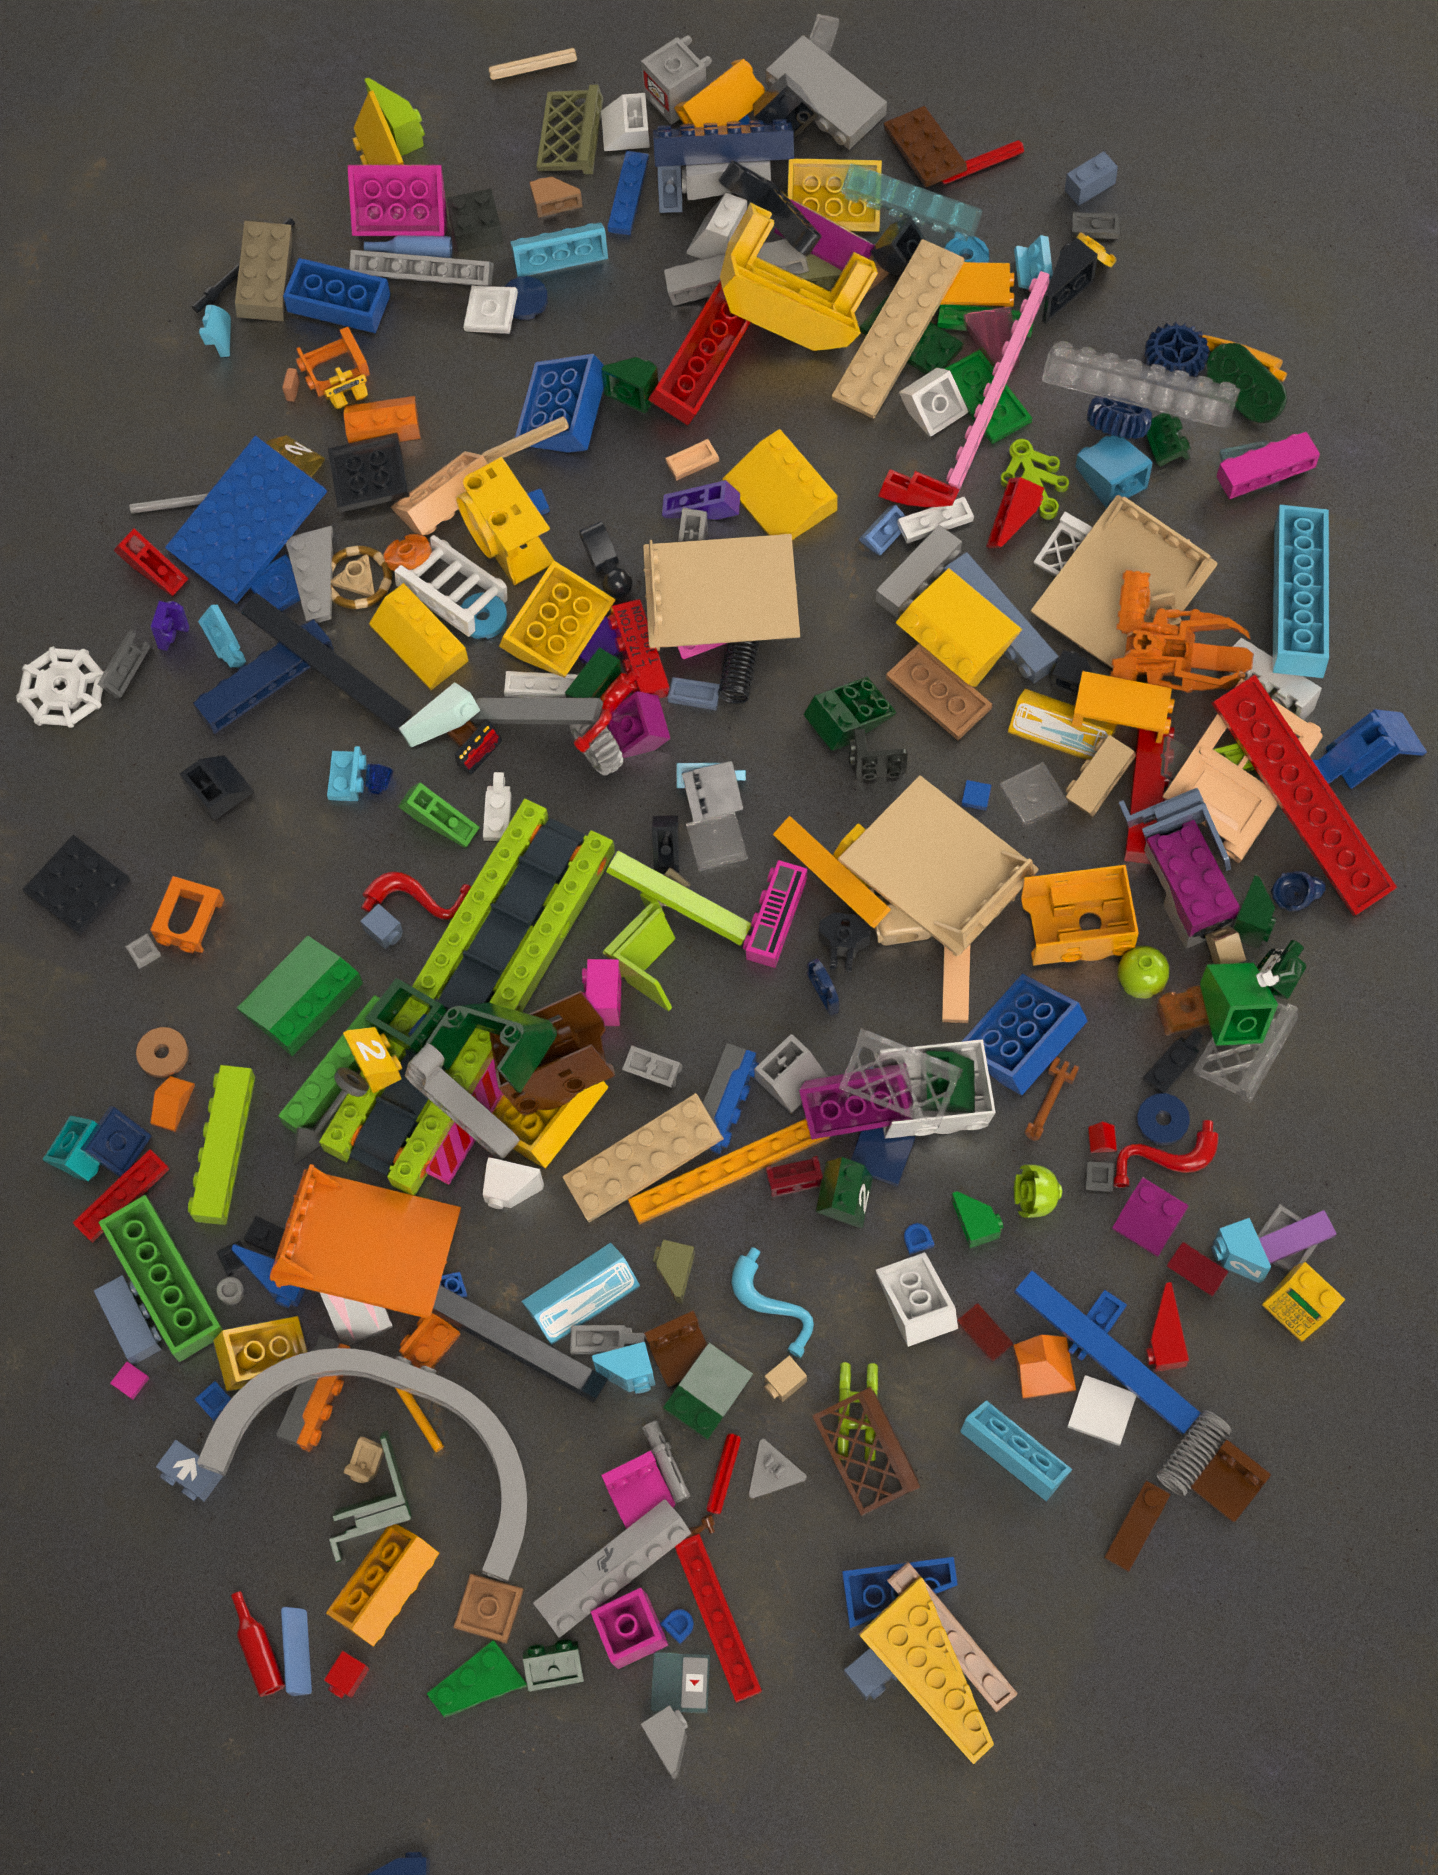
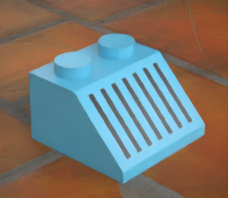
M645 1342L592 1356L596 1372L607 1377L609 1381L628 1392L644 1393L651 1390V1386H655Z

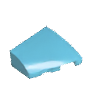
M206 305L205 316L202 319L204 328H200L199 334L205 345H215L220 357H229L231 316L220 307Z

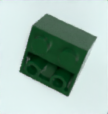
M926 1051L921 1060L922 1111L974 1113V1060L954 1052Z

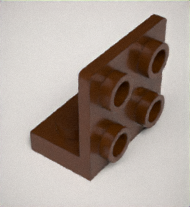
M694 1310L644 1333L648 1347L668 1388L681 1383L707 1346Z
M1226 1440L1205 1467V1470L1202 1471V1474L1191 1485V1490L1231 1522H1235L1264 1486L1271 1474L1234 1444Z

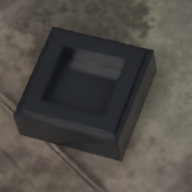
M240 1240L233 1243L234 1245L244 1248ZM233 1244L216 1252L227 1276L246 1268L233 1253Z

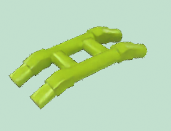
M847 1362L840 1364L839 1402L858 1393L850 1391L851 1364ZM871 1363L867 1365V1388L872 1386L877 1396L878 1365ZM859 1399L853 1401L855 1403H860ZM850 1403L845 1413L847 1416L850 1415ZM844 1406L839 1408V1413L843 1412ZM866 1415V1419H864L863 1421L870 1423ZM844 1418L839 1433L849 1437V1429L857 1430L859 1423ZM862 1425L860 1430H865V1442L873 1445L876 1436L874 1429ZM838 1437L837 1453L848 1457L849 1440ZM865 1446V1460L868 1461L872 1448ZM874 1449V1452H873L871 1461H875V1460H876V1450H875V1449Z

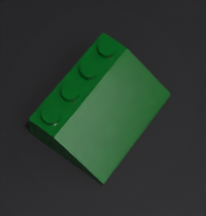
M307 936L237 1007V1010L288 1054L293 1056L357 991L363 982L359 972L345 960Z

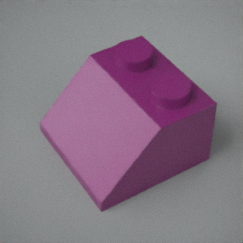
M636 691L616 708L608 724V729L620 747L623 758L655 751L671 739L658 695Z
M1142 1178L1112 1229L1158 1257L1185 1216L1189 1205L1147 1179Z

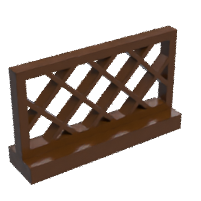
M872 1386L812 1415L861 1516L908 1492L920 1488L921 1485ZM859 1399L864 1409L861 1420L845 1415L848 1404ZM844 1406L842 1413L835 1411ZM829 1413L841 1417L836 1432L825 1429L820 1418ZM865 1414L867 1415L870 1423L863 1421ZM844 1418L859 1423L855 1438L839 1433ZM862 1425L874 1429L876 1436L873 1445L857 1440ZM827 1433L835 1435L833 1442H831ZM837 1437L853 1442L848 1457L836 1452L834 1446ZM878 1439H879V1441H880V1443H881V1445H882L883 1448H880V1447H877V1446H876V1443H877V1440H878ZM856 1443L872 1448L867 1463L851 1458ZM874 1449L886 1453L888 1462L885 1470L869 1465ZM840 1458H841V1459H844V1460H847L846 1465H845V1468H844V1466H843V1464H842ZM850 1462L865 1467L861 1482L849 1478L847 1469ZM890 1463L895 1473L888 1471ZM868 1468L884 1473L879 1488L863 1483ZM886 1475L898 1478L903 1489L894 1493L882 1490ZM853 1484L859 1485L857 1493ZM862 1487L878 1492L875 1502L866 1507H863L859 1499ZM880 1493L885 1494V1495H888V1496H886V1497H884V1498L878 1500V1499H879V1496H880Z

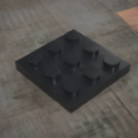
M397 433L328 448L337 507L340 513L410 497L400 440Z
M72 835L22 890L32 900L80 936L131 880L129 876L75 835Z

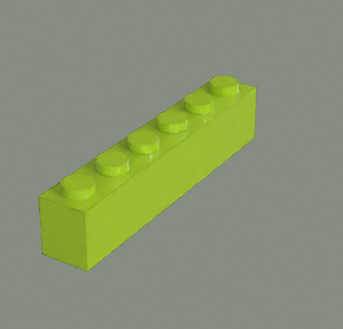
M220 1065L219 1073H216L214 1076L213 1087L215 1094L214 1098H210L208 1112L211 1113L209 1122L205 1123L203 1129V1137L206 1138L204 1147H200L198 1154L200 1168L199 1172H195L193 1178L195 1193L194 1197H190L188 1203V1212L195 1222L227 1224L255 1082V1075L251 1068Z

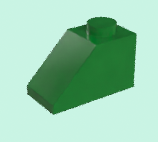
M958 1191L952 1193L951 1202L969 1248L1000 1238V1229H1003V1223L998 1213L994 1214L991 1206Z

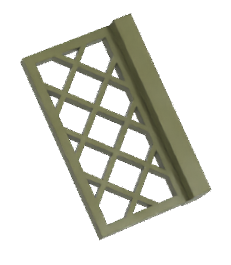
M598 84L589 85V90L547 92L536 166L538 171L582 170L584 174H593L603 105V96ZM586 98L585 102L579 107L573 104L578 99ZM563 99L565 101L557 108L552 105L553 100ZM570 106L574 111L565 118L561 112ZM580 115L583 120L574 126L571 121ZM558 116L562 121L552 127L550 121ZM568 125L571 130L562 136L558 131ZM577 134L580 140L571 145L568 140ZM553 135L557 136L559 140L549 146L547 140ZM565 144L568 149L559 155L555 150ZM551 153L556 157L551 163H544V159ZM572 153L577 155V162L565 161Z

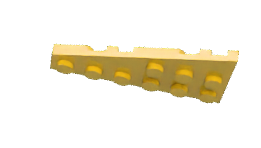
M920 1576L858 1635L974 1764L994 1743L972 1696L973 1694L966 1682L946 1631L941 1624L924 1580Z

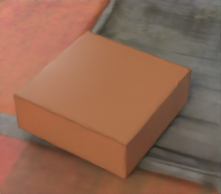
M293 368L287 369L282 389L286 400L295 402L300 380L297 369Z

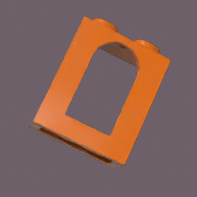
M348 326L340 329L341 339L303 355L300 347L296 348L299 356L296 359V363L301 372H306L305 380L310 390L315 389L318 397L324 395L325 390L339 385L340 382L331 385L329 380L318 381L312 370L318 364L348 352L356 367L351 370L353 376L345 379L346 381L363 374L365 377L370 375L367 362Z
M173 876L150 929L156 942L164 946H170V944L179 946L181 950L188 953H194V951L203 953L204 949L201 942L215 908H221L224 902L221 891ZM179 896L201 902L194 922L187 932L175 934L170 931L168 922Z

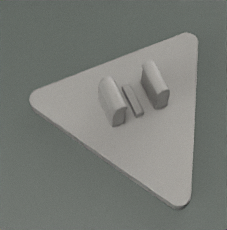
M765 1439L759 1441L749 1491L750 1498H756L806 1480V1475Z

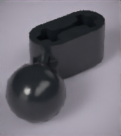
M600 521L579 530L581 541L596 573L603 571L604 573L602 587L605 593L616 599L628 595L632 589V577L625 569L616 567L619 564V560L603 522Z

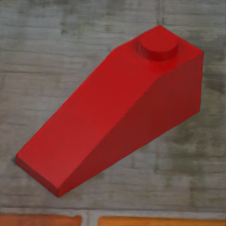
M1022 477L1009 478L986 547H1002L1042 504L1044 487Z
M135 528L113 550L133 569L170 596H173L189 579Z
M1172 1282L1165 1284L1150 1337L1149 1348L1145 1349L1148 1365H1153L1154 1372L1186 1367L1189 1362Z

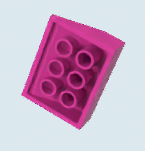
M348 165L352 236H445L448 229L447 208L441 165Z

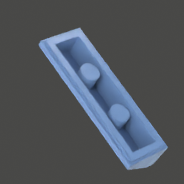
M283 1607L281 1609L286 1692L291 1696L307 1695L312 1692L307 1611L299 1608Z

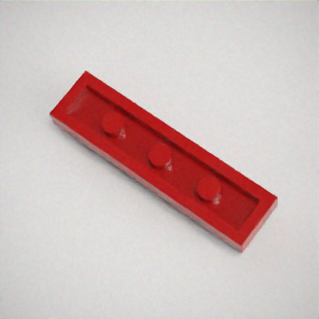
M150 1149L72 1223L93 1243L104 1232L98 1222L139 1199L170 1170L169 1167Z

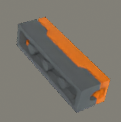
M320 1335L313 1351L351 1348L348 1345L340 1344V1342ZM343 1375L317 1378L297 1386L276 1434L280 1441L302 1448L308 1452H311L313 1446L316 1447L322 1436L321 1426L324 1421H328L333 1410L331 1403L334 1396H338L343 1388Z

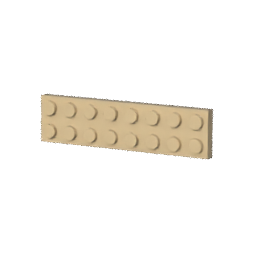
M924 239L921 240L832 394V400L872 419L876 417L961 269L964 257Z

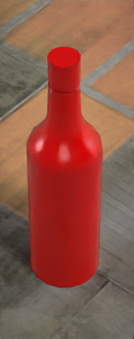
M239 1591L232 1594L231 1598L239 1617L237 1638L260 1697L273 1694L283 1689L286 1684L264 1626L251 1616L242 1592Z

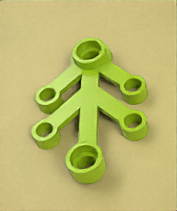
M1017 439L1011 444L1009 454L1012 460L1007 470L1001 474L1000 482L1002 486L1006 487L1008 483L1004 478H1015V473L1020 464H1022L1025 470L1022 478L1043 487L1042 480L1054 485L1055 490L1058 492L1067 491L1069 479L1066 476L1052 474L1059 470V458L1034 451L1033 446L1026 439ZM1032 461L1044 464L1047 471L1034 467ZM1053 462L1056 466H1050L1049 463ZM1064 482L1066 485L1060 486L1058 483ZM1044 489L1039 514L1042 518L1050 520L1057 516L1059 504L1055 499L1048 498ZM1050 509L1052 512H1045L1044 510Z

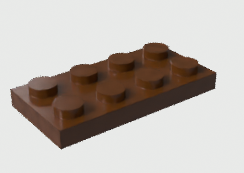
M925 106L884 122V130L925 188L967 171L966 162Z

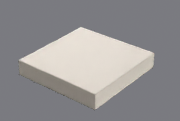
M471 286L463 326L466 332L510 334L518 294L516 287Z
M1085 1375L1067 1428L1120 1446L1136 1395L1126 1389Z

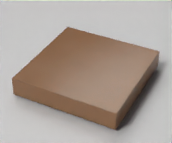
M470 1573L453 1628L508 1644L524 1589Z

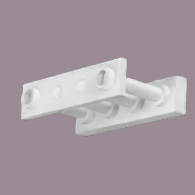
M433 535L430 538L432 553L422 565L413 570H408L400 565L394 571L396 586L399 587L404 583L427 608L469 637L475 632L474 616L495 596L499 597L503 603L508 600L507 586L501 579L493 577L457 552L447 541L440 540ZM438 559H442L450 565L431 583H426L419 578ZM457 571L468 578L449 596H444L437 591ZM476 584L486 590L468 609H463L456 604Z

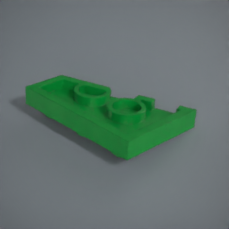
M493 1640L430 1690L427 1695L445 1718L492 1698L495 1699L508 1692L527 1687V1684Z

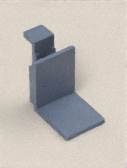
M1198 787L1132 815L1129 814L1124 800L1119 802L1129 828L1142 822L1146 824L1153 820L1157 821V823L1142 829L1145 841L1156 834L1163 836L1181 829L1182 824L1191 820H1195L1196 824L1205 821L1226 871L1231 869L1228 854Z

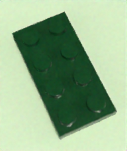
M889 295L886 296L860 326V332L867 336ZM930 322L907 363L925 375L936 368L944 369L963 349V343Z

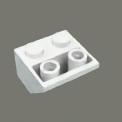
M645 93L621 95L601 111L604 151L650 148Z

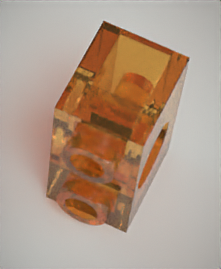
M1193 986L1187 989L1186 992L1178 994L1176 992H1169L1159 998L1157 1011L1165 1035L1210 1025L1200 986ZM1189 1005L1193 1011L1185 1012L1180 1006Z

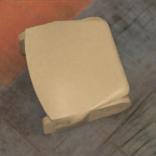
M869 887V889L874 893V889L872 887ZM882 895L877 896L891 909L875 927L877 943L887 946L927 940L932 936Z

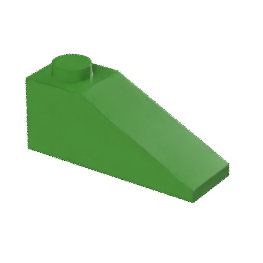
M422 783L412 786L398 805L400 809L416 821L464 848L468 846L480 828Z

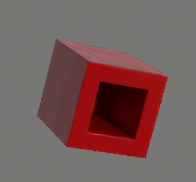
M342 1651L324 1679L330 1685L328 1691L341 1699L344 1694L352 1698L368 1673L369 1668Z

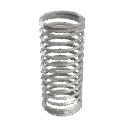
M1205 1410L1201 1413L1199 1420H1196L1195 1425H1192V1430L1188 1431L1189 1435L1184 1436L1185 1439L1181 1440V1444H1178V1449H1174V1454L1170 1455L1171 1459H1167V1464L1163 1465L1164 1469H1160L1156 1474L1158 1480L1164 1486L1180 1496H1186L1188 1493L1187 1489H1191L1189 1484L1193 1485V1479H1198L1196 1474H1202L1200 1469L1205 1470L1204 1465L1209 1464L1207 1460H1212L1211 1455H1216L1214 1450H1219L1218 1445L1222 1446V1441H1226L1225 1436H1230V1433H1232L1230 1426L1210 1411ZM1207 1426L1217 1431L1222 1437L1212 1432ZM1203 1430L1211 1434L1220 1443L1210 1438L1206 1433L1203 1432ZM1199 1435H1201V1436H1203L1204 1438H1206L1207 1440H1209L1215 1447L1211 1446L1209 1443H1207L1205 1440H1203ZM1196 1440H1198L1199 1442H1201L1202 1444H1204V1445H1205L1206 1447H1208L1212 1452H1210V1451H1208L1207 1449H1205V1448H1204L1203 1446H1201ZM1192 1445H1194V1446H1196L1197 1448H1199L1200 1450H1202L1207 1456L1203 1455L1201 1452H1199V1451H1198L1196 1448H1194ZM1189 1450H1191L1192 1452L1196 1453V1454H1197L1198 1456H1200L1204 1461H1202V1460H1200L1199 1458H1197V1457H1196L1195 1455H1193ZM1186 1455H1188L1189 1457H1191L1192 1459H1194V1460H1195L1197 1463H1199L1202 1467H1200V1466H1198L1197 1464H1195V1463H1194L1193 1461H1191ZM1182 1460H1184V1461H1186L1187 1463H1189V1464H1190L1191 1466H1193L1197 1471L1193 1470L1191 1467H1189V1466H1188L1186 1463H1184ZM1179 1465H1181L1182 1467H1184L1185 1469H1187V1470H1188L1190 1473H1192L1194 1476H1192V1475H1190L1189 1473H1187V1472H1186L1185 1470H1183ZM1177 1471H1179L1180 1473H1182V1474H1183L1184 1476H1186L1189 1480H1187V1479H1185L1184 1477H1182ZM1175 1477H1177L1178 1479H1180V1480H1181L1182 1482H1184L1187 1486L1183 1485V1484H1182L1179 1480H1177Z

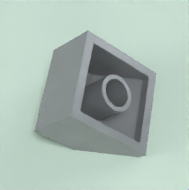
M669 1705L641 1723V1726L674 1780L679 1774L687 1740L685 1729L688 1728V1725L680 1710L673 1711Z

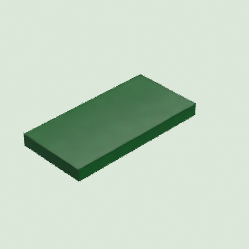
M980 349L944 368L951 372L969 411L968 413L974 421L976 420L974 414L978 404L982 405L985 400L983 393L988 383L992 384L995 377L992 375L994 367ZM1007 384L984 433L991 444L1032 423L1031 415Z

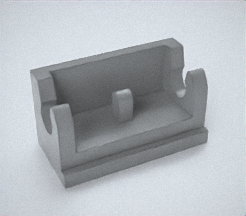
M631 1045L622 1070L672 1088V1086H676V1078L678 1073H681L683 1065L680 1062Z

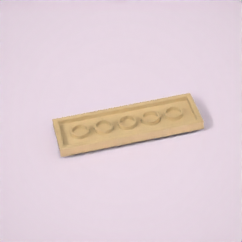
M695 1093L562 1177L588 1222H592L724 1138L700 1097Z

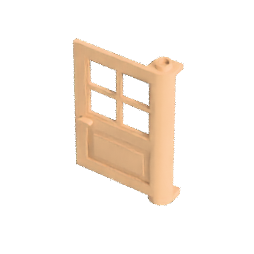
M1240 679L1235 687L1243 683L1244 680ZM1273 700L1293 732L1299 736L1298 739L1309 756H1311L1323 737L1320 733L1321 728L1312 722H1305ZM1217 713L1162 798L1168 800L1198 787L1219 836L1226 840L1223 842L1228 857L1239 863L1275 811L1278 803L1264 783L1243 770L1248 761L1246 755L1237 766L1213 750L1227 728Z

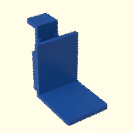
M1374 709L1325 747L1328 753L1319 760H1313L1328 784L1342 774L1350 789H1353L1396 755L1423 756L1427 751L1403 713Z

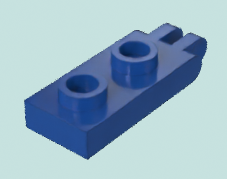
M1104 1290L1086 1316L1108 1334L1125 1310L1127 1304ZM1073 1344L1068 1352L1073 1355L1078 1346ZM1082 1350L1077 1358L1082 1361L1087 1354Z

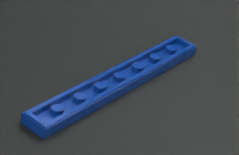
M1031 1271L1015 1289V1294L1183 1435L1201 1414L1034 1271Z

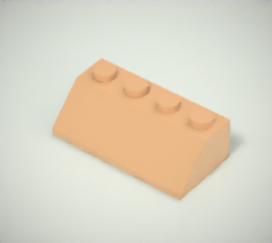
M465 451L409 493L410 497L400 499L391 508L414 533L429 535L436 530V525L451 519L455 515V511L459 509L456 496L465 491L463 485L465 476L488 463L483 455Z

